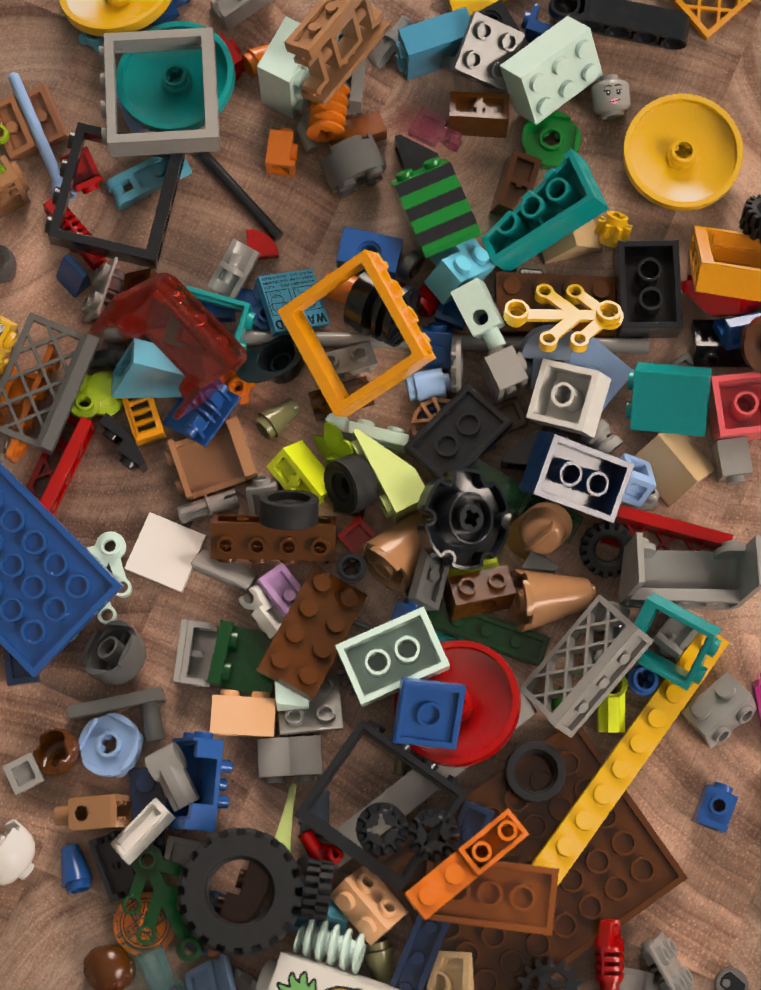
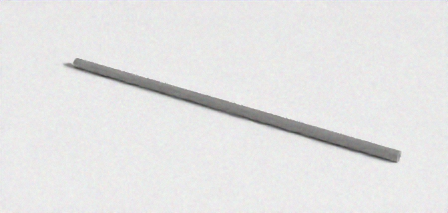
M105 327V343H126L122 340L123 333L121 328ZM148 328V330H144V341L163 344L162 341L166 329ZM184 329L181 341L197 345H232L236 330ZM246 330L244 342H247V346H260L282 335L272 336L271 331ZM314 332L322 347L346 348L370 341L372 348L410 349L405 340L399 346L391 347L383 341L375 340L372 334L365 336L361 333ZM453 335L462 336V350L489 351L483 338L478 340L473 335ZM503 336L506 342L503 346L504 349L513 345L515 351H519L525 336ZM596 338L612 353L648 354L649 339Z

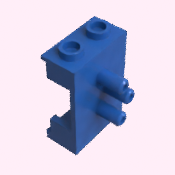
M194 731V733L184 732L183 738H173L172 743L178 744L184 753L187 761L186 770L201 799L194 803H189L188 806L174 812L166 797V808L175 817L166 828L215 832L217 808L226 809L230 804L228 796L219 795V790L225 791L228 787V780L220 778L221 773L232 772L233 763L231 760H222L224 740L213 739V733Z

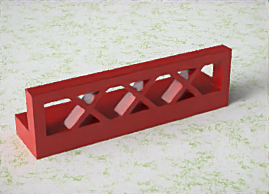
M69 415L67 422L75 425L76 428L69 441L64 443L62 434L59 438L61 444L56 445L54 452L62 449L64 452L57 467L51 470L48 462L50 455L42 452L26 485V488L53 515H55L97 429L93 421L82 416L78 419ZM46 466L47 472L42 473L44 467ZM50 477L43 496L38 497L34 488L37 481Z
M620 505L615 518L616 522L625 525L632 536L635 535L632 527L641 529L638 532L644 533L649 531L654 533L660 542L656 546V550L661 547L664 550H670L667 544L675 539L683 540L690 551H700L705 547L717 549L722 546L723 542L733 539V534ZM662 535L668 536V537H671V538H669V539H667V540L665 541L664 538L662 537ZM607 537L600 541L601 544L620 549V545L615 539ZM692 543L698 544V545H701V546H699V547H697V548L695 549L694 546L692 545Z

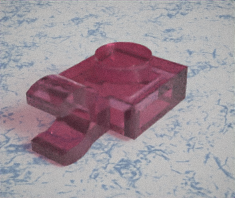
M421 107L408 130V136L433 148L440 141L446 148L457 152L462 144L460 140L462 134L447 128V118L424 107Z

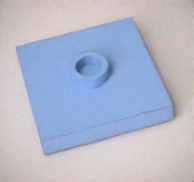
M594 337L589 340L586 351L582 353L573 351L570 361L563 362L597 370L611 378L603 410L628 382L629 372H634L632 368Z

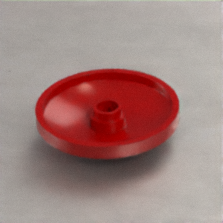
M467 640L442 642L440 644L448 659L450 668L426 680L464 684L466 686L457 748L453 750L417 745L409 746L421 757L425 756L437 765L446 767L475 765L497 753L513 734L521 710L519 685L506 661L489 647ZM399 692L395 693L394 696V715L396 713Z

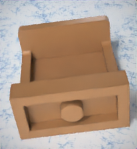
M237 416L226 420V425L219 428L207 447L189 438L176 442L173 439L167 441L170 449L164 452L170 468H177L179 478L174 479L178 493L180 497L186 495L189 503L203 499L206 494L211 496L252 481V478L258 476Z

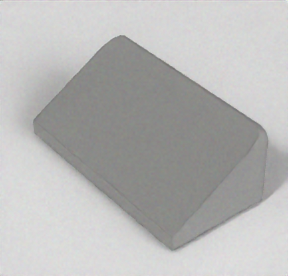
M202 549L191 562L194 571L245 593H250L249 588L254 585L258 576L257 571L236 562L223 563L219 562L218 559H211V551Z

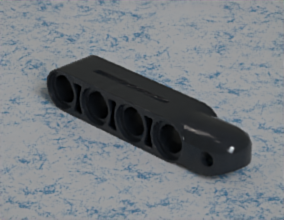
M550 0L548 5L549 14L555 21L560 22L569 16L591 29V33L670 50H680L687 46L690 17L681 11L629 0Z

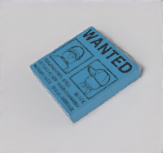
M312 268L258 276L255 280L272 336L290 334L277 310L317 283ZM322 298L303 311L312 329L325 328L330 324Z

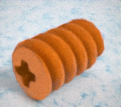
M343 84L325 105L311 101L308 128L306 130L310 140L325 143L344 136L345 131L343 127L346 125V107L349 104L348 97L350 95V88L346 84Z

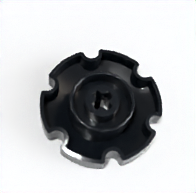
M461 468L445 471L443 473L444 478L432 479L426 485L419 498L417 511L423 517L422 523L417 525L420 541L432 558L443 557V566L455 570L480 568L483 566V558L494 559L500 553L507 540L509 527L503 521L504 516L509 513L506 498L495 481L484 482L483 472L479 470Z

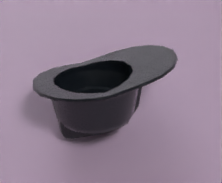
M282 335L247 351L243 360L238 359L236 374L241 380L248 383H261L269 380L277 384H286L294 380L304 367L303 357L291 335Z

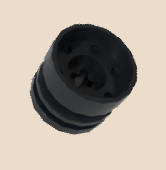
M365 270L357 278L348 294L343 317L345 326L365 336L372 334L375 340L383 341L391 347L399 346L404 341V338ZM397 280L404 293L402 295L404 302L418 316L421 302L420 290L415 286L406 285L404 282Z

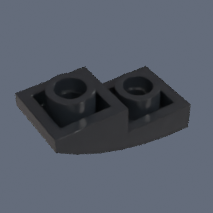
M106 412L99 423L104 429L102 434L116 445L121 441L120 445L116 448L121 456L119 461L133 472L138 468L145 473L148 467L135 441L124 427Z

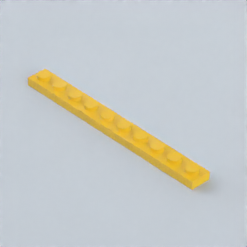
M699 632L674 664L689 672L707 636ZM720 635L717 638L722 642L713 658L708 655L703 664L708 669L702 681L730 643ZM665 678L662 680L531 865L559 868V885L697 690L698 684L693 683L688 690H685Z

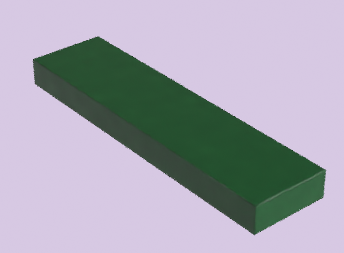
M441 599L438 611L427 612L435 630L455 638L460 637L467 641L480 643L496 653L538 667L543 661L551 639L531 630L519 632L515 629L517 625L486 614L451 621L444 599Z

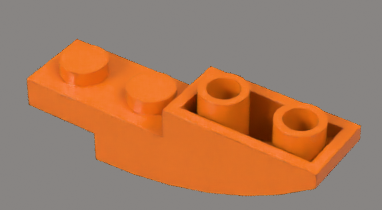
M508 808L405 892L404 896L425 921L526 838L529 833Z

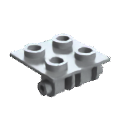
M114 257L108 263H104L100 269L96 268L90 282V285L94 286L91 297H86L81 309V313L85 314L82 321L83 324L92 319L95 320L94 325L99 328H105L106 324H110L114 309L110 307H116V302L105 297L118 299L125 279L122 277L124 272L115 268L118 257Z
M338 674L326 675L315 698L309 701L308 709L278 711L280 735L290 737V734L306 733V735H309L311 732L319 734L322 731L334 730L335 733L337 730H343Z
M663 931L653 941L648 939L640 944L643 949L641 954L648 966L656 963L650 969L651 972L659 970L661 973L655 977V980L660 981L664 979V981L659 983L661 990H694V979L687 967H682L677 958L678 950L671 938H666Z

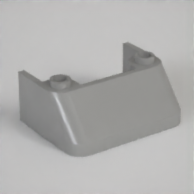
M636 532L624 547L619 585V604L626 608H642L646 598L656 593L684 609L729 610L741 607L761 590L760 535H755L746 545H741V542L737 540L725 541L715 551L656 550L655 544L649 543V539L643 538V532Z

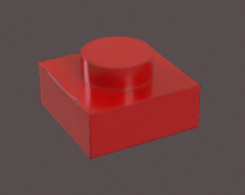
M359 515L337 535V539L349 552L358 554L363 544L376 537L377 534Z

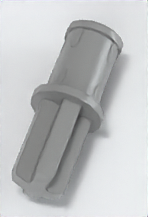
M402 15L392 29L382 37V41L368 57V61L374 68H383L396 52L395 42L398 41V29L413 25L414 22L410 18Z
M233 488L210 497L206 494L203 499L178 506L179 520L181 523H187L207 516L212 518L213 514L239 508L240 505L237 495H235V489Z

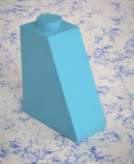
M133 338L112 371L111 397H192L196 389L202 387L205 382L206 370L203 369V356Z

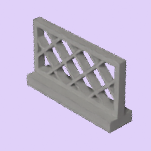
M599 594L519 689L548 718L547 720L555 728L572 738L654 640ZM603 606L606 607V621L595 623V615ZM625 624L626 627L616 639H613V628ZM605 629V641L594 643V631ZM586 633L585 645L575 647V639L578 635ZM604 649V653L595 663H592L593 651ZM585 653L584 665L573 667L574 655ZM566 656L565 669L554 671L556 661L560 657ZM584 673L583 678L572 688V676ZM564 677V688L553 691L554 678ZM545 680V692L534 695L531 691L539 681ZM563 697V701L552 713V699Z

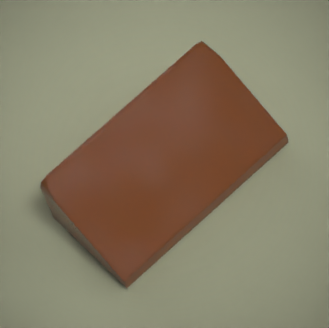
M379 111L346 120V125L343 127L345 131L344 136L327 142V145L330 148L340 141L361 134L362 139H366L367 133L372 134L375 142L387 139V130Z

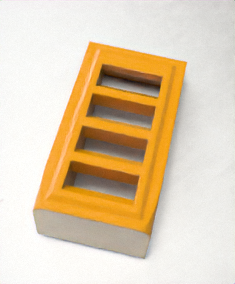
M121 398L135 443L138 447L166 438L154 398H136L130 401L128 398ZM148 401L149 406L132 411V406ZM152 412L153 416L135 421L134 417ZM155 422L156 427L139 432L138 427Z

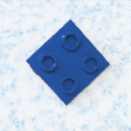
M205 379L202 387H198L192 397H180L162 424L207 447L241 397L228 391L229 388L219 381L217 384H214Z

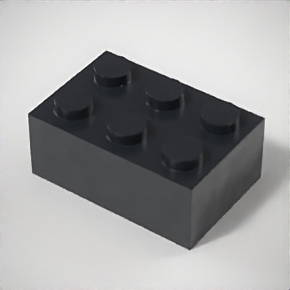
M679 240L618 241L613 252L615 303L621 307L623 321L617 328V338H677L683 329Z

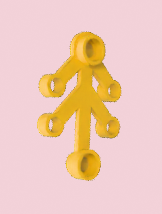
M540 284L536 287L535 300L540 304L550 303L558 310L529 309L526 302L513 299L506 303L503 316L506 323L513 328L521 327L526 322H559L551 330L541 333L538 346L544 352H553L557 348L558 340L578 323L590 322L581 332H574L570 337V349L574 352L582 353L587 350L589 340L602 329H616L623 321V312L617 303L613 301L599 303L584 292L583 287L578 284H571L567 287L565 299L557 294L549 284ZM582 304L588 310H579L574 305Z

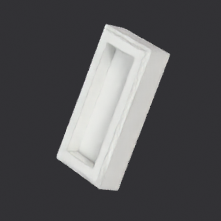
M155 797L110 845L128 865H131L175 817Z

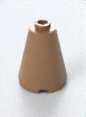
M417 510L363 544L358 551V554L369 562L370 566L367 568L369 573L392 591L399 587L400 593H403L409 588L413 580L422 546L417 532V525L422 523L423 517Z
M515 569L510 572L511 578L514 577L513 584L516 595L508 610L511 621H518L519 626L515 627V629L519 632L529 631L585 611L597 597L595 585L591 584L587 578L524 569Z

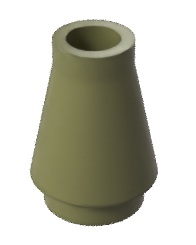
M289 397L285 401L258 413V418L254 420V423L259 432L266 439L270 440L272 437L277 438L301 410L298 404Z
M381 937L372 946L365 941L364 959L372 978L390 985L393 977V945L389 944L387 937Z

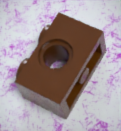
M507 565L447 577L443 591V597L451 621L509 609L516 595Z

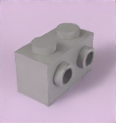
M513 345L505 349L503 346H498L486 353L487 356L484 357L481 376L494 403L498 404L523 394L528 376L525 372L527 364L522 353H516Z

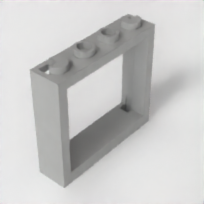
M213 27L104 33V45L99 46L100 64H105V72L100 73L101 91H105L106 100H101L100 106L101 116L106 118L107 127L101 128L102 144L108 145L111 157L220 151L216 53ZM202 49L206 129L118 134L115 54Z

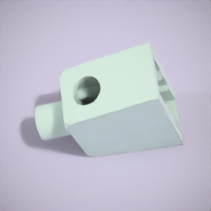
M476 278L450 292L474 338L478 340L483 338L489 351L506 344L499 330L506 325L483 281ZM483 314H487L488 321L481 325L479 322L480 317Z

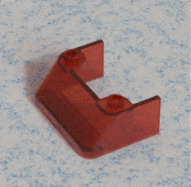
M164 272L114 296L90 329L96 334L114 324L120 333L127 337L138 338L146 334L186 376L179 384V391L184 401L172 415L176 420L207 401L247 360V352L244 347L175 276Z

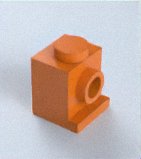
M289 128L270 129L265 159L266 174L296 177L295 161L298 160L299 143L294 142V130Z

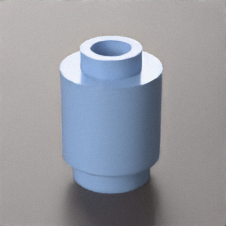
M442 368L415 372L412 374L413 376L406 378L410 401L417 400L420 403L432 397L446 398V391H451L449 373H443Z

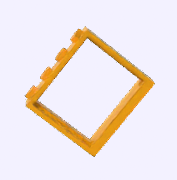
M694 225L688 257L695 291L761 302V269L714 262V260L761 267L760 239L752 240L750 239L751 234L745 235L742 232Z
M365 249L277 310L334 416L337 417L350 416L436 359L431 350L430 338L425 333H422L417 325L419 321L417 314L404 302L402 298L404 293L399 283L390 277L387 271L389 268L387 261H383L379 253ZM365 268L412 354L349 396L303 311Z

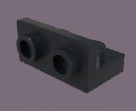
M713 320L692 321L691 332L694 346L692 358L694 367H749L743 360L740 348L725 350L712 327Z

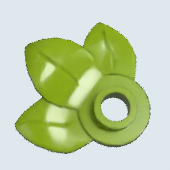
M100 371L91 377L87 373L71 410V414L74 417L80 419L82 416L90 420L96 415L104 416L106 412L112 416L123 407V402L120 398L111 397L112 372ZM88 402L90 403V405L88 407H82L79 403Z
M326 421L324 423V436H313L318 450L326 458V466L333 460L355 454L350 441L344 439L341 430L332 422Z

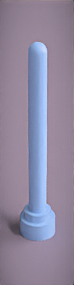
M13 72L9 74L8 80L53 182L50 191L53 197L55 188H61L63 177H60V168L19 74ZM72 188L69 201L77 196L74 188Z

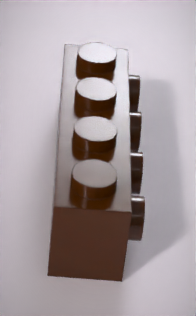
M213 514L210 522L211 559H218L219 562L232 563L237 561V559H249L251 563L257 564L266 563L268 560H280L283 564H296L299 560L311 561V563L316 565L328 564L330 561H336L337 516H318V524L307 529L278 530L263 526L259 522V515Z

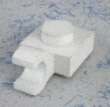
M255 585L249 588L254 601L248 594H245L239 598V602L245 609L254 610L251 615L257 621L259 628L271 639L275 636L284 618L267 599L263 589L259 585Z

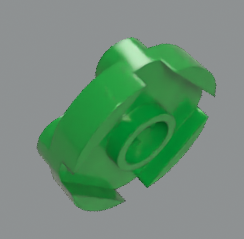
M555 110L537 125L528 121L523 128L521 136L522 150L525 154L542 159L541 169L549 170L551 167L555 169L565 159L563 155L570 148L578 154L581 144L580 130L578 126L576 127L570 121L571 118L563 112ZM552 134L554 135V140L559 141V143L548 146L543 139H547L548 135Z

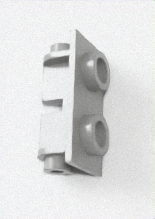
M370 341L326 353L340 379L345 378V374L348 373L351 376L367 371L370 373L378 365Z

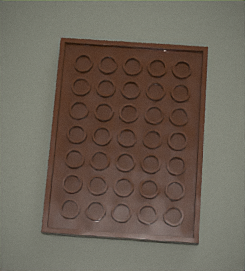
M582 727L572 738L559 730L543 741V743H547L558 750L566 768L564 785L558 794L549 800L530 803L517 798L506 785L504 769L466 796L465 799L495 811L492 821L509 808L529 833L526 838L498 861L531 865L604 763L605 759ZM527 754L517 764V780L527 790L541 791L548 787L553 779V766L549 759L541 754ZM625 790L557 886L552 936L450 923L439 951L472 952L474 990L521 989L522 985L516 981V978H526L527 974L523 969L525 966L534 970V960L539 959L542 965H546L548 957L553 958L555 966L561 960L566 961L565 966L595 945L596 935H599L601 920L607 918L620 920L621 927L688 879V877ZM464 801L453 815L455 820L458 818ZM423 826V827H422V828H424V829L426 830L425 832H426L427 834H428L429 831L431 830L430 827H428V828H427L426 826ZM440 835V836L438 837V839H437L438 842H439V841H441L442 843H445V842H446V841H444V840L442 839V836H441V835ZM407 837L399 850L389 855L379 856L377 859L400 875L415 852L409 845ZM424 859L401 892L381 879L407 909L408 913L403 918L411 930L418 912L404 896V893L426 876L427 860ZM548 971L550 977L556 973L553 971ZM536 976L531 980L528 990H533L537 987Z

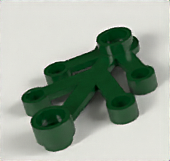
M150 844L131 864L132 869L135 871V876L128 896L122 901V909L129 915L137 914L141 910L142 901L140 896L148 878L154 891L143 924L136 931L137 940L141 944L146 945L151 944L155 940V927L163 908L178 939L175 948L177 956L185 962H193L202 954V943L190 935L174 902H177L178 888L167 885L160 873L180 876L183 866L163 859L159 848ZM144 854H150L153 858V863L148 867L141 863V857ZM209 895L211 904L214 908V898L211 895ZM130 898H134L138 902V907L135 911H129L126 908V902ZM144 928H149L152 931V937L148 941H144L140 937V932ZM188 942L194 943L196 947L192 955H187L184 952V946Z

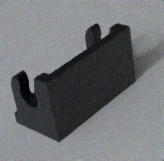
M123 830L112 831L108 835L88 841L111 903L128 896L135 876V871L131 865H128L110 845Z

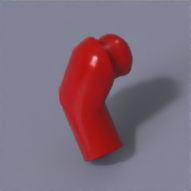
M312 828L298 835L309 858L333 861L334 865H337L342 860V850L335 845L319 842Z

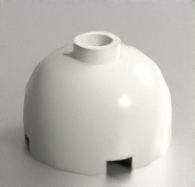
M15 819L10 820L3 826L7 831L0 835V885L10 884L18 877L24 880L35 866L31 862L35 855V841L31 833Z

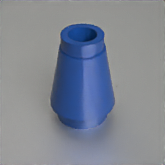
M640 664L634 666L625 675L628 682L627 689L638 695H649L658 686V674Z
M79 844L62 847L60 849L62 887L66 888V893L77 894L91 889L93 876Z

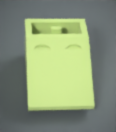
M359 429L353 430V441L350 443L355 450V454L364 458L372 468L377 482V491L380 495L379 506L385 518L391 517L396 524L417 510V504L425 486L413 466Z

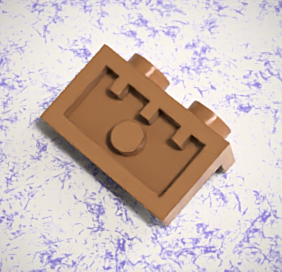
M5 154L0 157L6 169V172L0 174V218L30 202L26 194L30 187L16 161L9 163Z

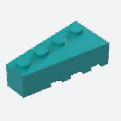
M571 148L563 155L565 159L555 169L551 167L543 175L545 179L533 191L529 190L521 198L522 202L513 211L509 210L481 238L492 263L504 271L511 272L609 209L586 161Z

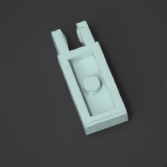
M333 412L329 413L327 418H325L326 421L335 424L343 433L344 438L353 440V430L359 429L386 449L405 453L404 446L410 441L409 434H404L405 430L398 427L387 426V429L375 427V423L365 419H358L357 422L349 421L347 417L334 416Z

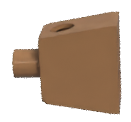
M107 794L68 798V806H59L54 809L55 825H68L69 831L126 828L132 822L131 795Z

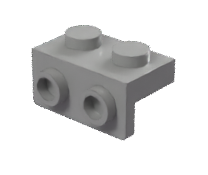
M726 672L682 709L680 713L704 738L706 745L712 749L717 744L725 742L731 732L740 724L748 722L753 717L757 707L753 695Z

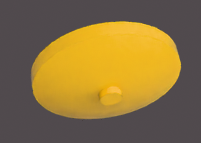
M172 0L59 1L66 18L74 27L84 33L104 37V33L136 32L148 26L165 12Z
M672 94L650 102L634 117L624 139L623 163L632 185L647 200L669 210L693 211L715 203L730 190L742 167L743 142L734 120L718 104L698 95Z

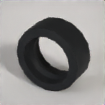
M297 490L265 493L260 496L259 522L265 527L278 530L311 528L318 524L319 498L312 493Z
M533 741L524 743L512 751L505 763L504 777L509 790L517 798L525 802L539 803L547 801L558 794L564 785L566 768L558 750L547 743ZM532 753L541 754L548 758L554 771L553 779L549 786L535 792L521 786L516 776L517 764L521 758Z

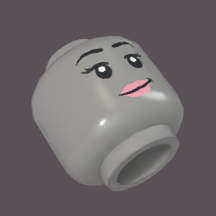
M617 74L601 76L600 82L591 87L593 111L595 114L600 115L602 120L623 118L625 116L624 113L631 108L629 84L625 80L618 79Z

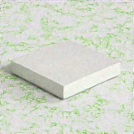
M149 512L126 563L125 570L183 593L193 570L191 562L202 550L207 536Z

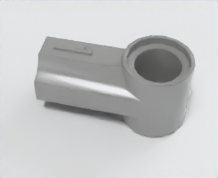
M173 742L145 757V763L150 775L156 782H160L174 812L188 806L189 803H194L201 799L186 770L187 761L178 744Z

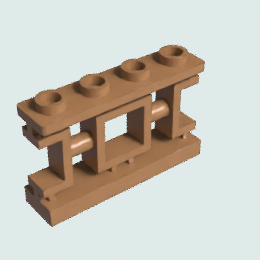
M321 0L284 42L287 52L295 54L294 62L308 67L310 76L302 84L301 95L303 98L323 105L327 104L390 29L389 22L382 20L384 12L372 8L370 0ZM343 30L344 36L337 43L335 37Z

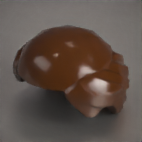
M49 729L48 732L45 731L40 735L39 746L33 751V756L43 773L50 777H59L74 767L79 755L80 744L76 737H74V734L65 729Z
M108 944L93 948L84 958L83 972L94 990H124L131 984L136 975L134 959L124 948L118 945Z

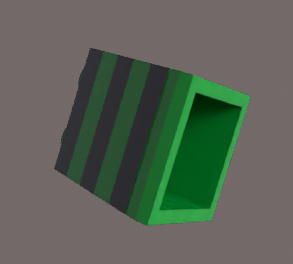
M434 157L423 163L424 167L413 171L412 168L403 170L395 175L396 179L390 181L415 248L425 258L482 235L451 162L440 157Z

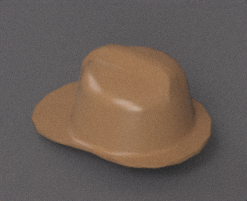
M549 501L537 503L510 524L506 540L507 545L515 555L522 559H527L531 551L546 557L560 547L571 535L573 526L571 516L558 503Z

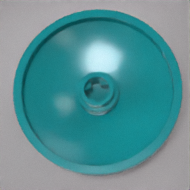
M172 21L153 26L146 31L207 27L194 22ZM214 32L218 112L220 114L232 96L236 76L230 51L224 41ZM202 49L122 54L116 72V87L125 110L134 121L154 132L197 130L205 126Z

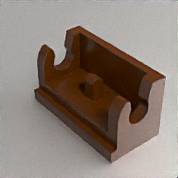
M450 91L448 135L506 138L509 123L510 94Z
M515 149L505 159L490 214L498 216L501 212L513 211L522 202L521 198L529 190L533 191L542 159Z

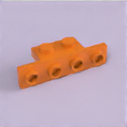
M53 344L48 345L42 363L59 357ZM61 362L44 368L49 380L52 373H57ZM15 366L11 376L18 373ZM38 370L37 374L31 373L24 376L30 391L47 385L41 370ZM20 378L8 382L5 387L9 400L26 393ZM49 390L32 396L37 409L41 401L47 399ZM3 394L1 396L0 403L6 401ZM29 398L11 404L18 420L35 413ZM9 407L1 408L0 425L4 426L14 422ZM37 418L20 424L24 435L28 436L30 429L36 427L38 423ZM17 426L9 428L19 433ZM12 438L5 457L10 462L16 464L19 457H24L28 444Z

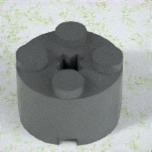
M367 133L366 139H362L361 134L340 141L329 148L331 154L326 158L323 153L317 158L332 192L338 193L340 198L352 195L356 192L355 187L366 183L367 186L379 183L383 180L381 174L387 168L371 133Z

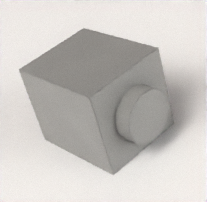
M747 436L716 440L711 446L717 482L726 481L729 486L745 483V479L753 473Z

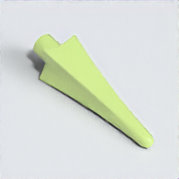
M291 782L289 785L283 814L275 838L286 846L291 855L293 811L297 788L294 782Z

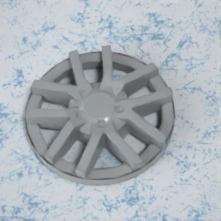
M452 336L450 357L452 392L459 393L462 390L464 370L462 336Z

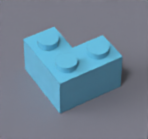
M473 238L430 256L429 259L435 264L436 268L424 283L444 305L454 300L450 293L451 291L476 278L484 281L496 265L492 263L488 252Z

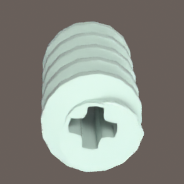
M309 919L307 923L304 922L299 928L294 941L293 953L298 954L303 949V955L307 958L312 957L315 953L316 961L322 963L327 958L328 965L332 967L336 966L340 961V970L347 971L352 966V973L356 975L365 955V934L361 932L357 939L353 940V929L349 928L342 936L340 935L339 924H336L332 931H328V920L323 921L317 927L316 920Z

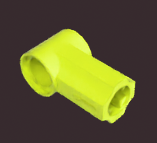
M625 676L618 683L616 692L613 694L609 693L597 707V732L625 733V692L628 688Z

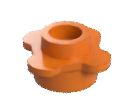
M235 371L228 373L226 376L228 391L241 397L238 402L239 405L248 404L251 389L255 387V383L241 380ZM240 386L241 390L236 391L235 387Z

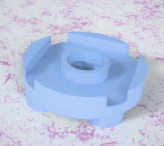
M108 713L100 718L96 717L87 723L79 737L78 743L80 744L83 765L89 771L101 777L121 778L139 760L144 737L139 732L135 723L123 715ZM115 737L116 749L106 754L107 747L104 746L105 741H112Z

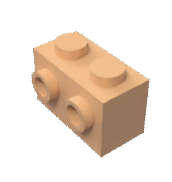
M220 690V695H212L210 733L217 736L275 738L276 698H271V693L254 691L252 692V697L239 696V691Z
M361 866L344 879L330 894V899L357 931L365 934V940L370 946L390 931L408 913L407 909L382 880L365 866Z

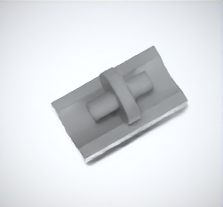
M233 238L207 286L226 297L236 299L261 253Z

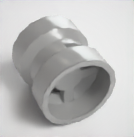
M604 419L599 421L594 438L584 435L580 438L586 446H591L609 455L623 444L618 435L611 434L610 426Z

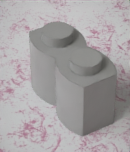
M321 736L257 739L259 778H266V784L285 783V777H298V782H316L317 776L324 773Z

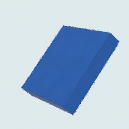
M401 677L391 738L392 742L456 750L466 686L457 683Z

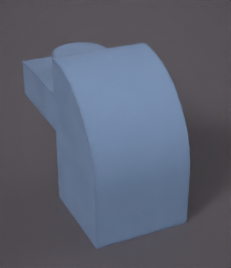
M547 324L536 327L524 337L519 352L522 353L524 358H530V361H526L527 369L525 372L531 389L535 388L543 358L570 361L571 349L569 342L573 334L572 329L558 340L557 348L553 352L542 351L538 343L541 333L551 330L556 325Z

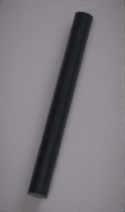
M199 152L197 154V157L269 236L274 241L279 240L284 233L209 152Z

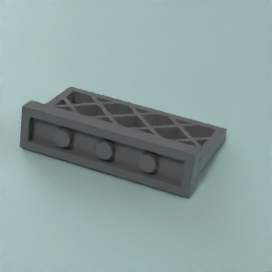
M30 312L0 380V399L3 394L6 400L0 403V409L8 406L14 422L4 426L0 425V433L38 448L41 452L52 456L98 349L100 338L90 334H82ZM33 323L45 326L50 338L33 343L29 334ZM52 330L57 331L60 334L54 336ZM69 336L79 341L75 351L62 355L56 340ZM27 339L30 345L23 348ZM53 342L59 357L42 363L36 348ZM32 350L38 365L21 372L17 359L20 354ZM72 358L67 367L65 360ZM61 362L65 370L63 379L50 383L44 368ZM15 366L18 373L11 376ZM41 370L47 385L30 391L24 376ZM20 378L26 393L9 400L5 387L8 382ZM60 385L57 394L55 395L53 388ZM49 390L54 400L52 406L38 411L32 396ZM29 398L35 413L18 420L11 404ZM48 413L46 420L43 423L41 416ZM37 418L42 428L37 440L24 435L20 424ZM17 426L19 433L9 428Z

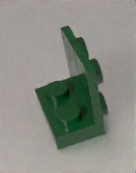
M221 620L207 683L210 686L237 690L252 694L254 691L269 692L272 696L275 681L256 671L273 638L270 639L264 632L237 627L233 622Z

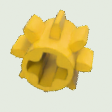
M607 211L605 217L599 215L594 233L599 235L598 241L601 244L615 248L618 241L629 240L632 225L627 224L628 217L616 211Z

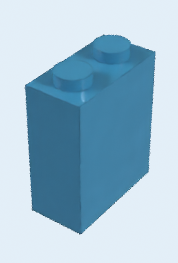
M463 7L398 29V41L395 42L397 54L394 55V59L399 72L404 71L407 81L443 69L440 65L444 56L455 57L470 20L467 8Z

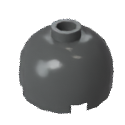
M117 620L107 623L106 625L109 628L102 634L97 630L86 644L82 655V661L86 664V668H84L86 672L93 678L108 685H120L133 679L142 669L147 656L145 642L136 629L125 621Z

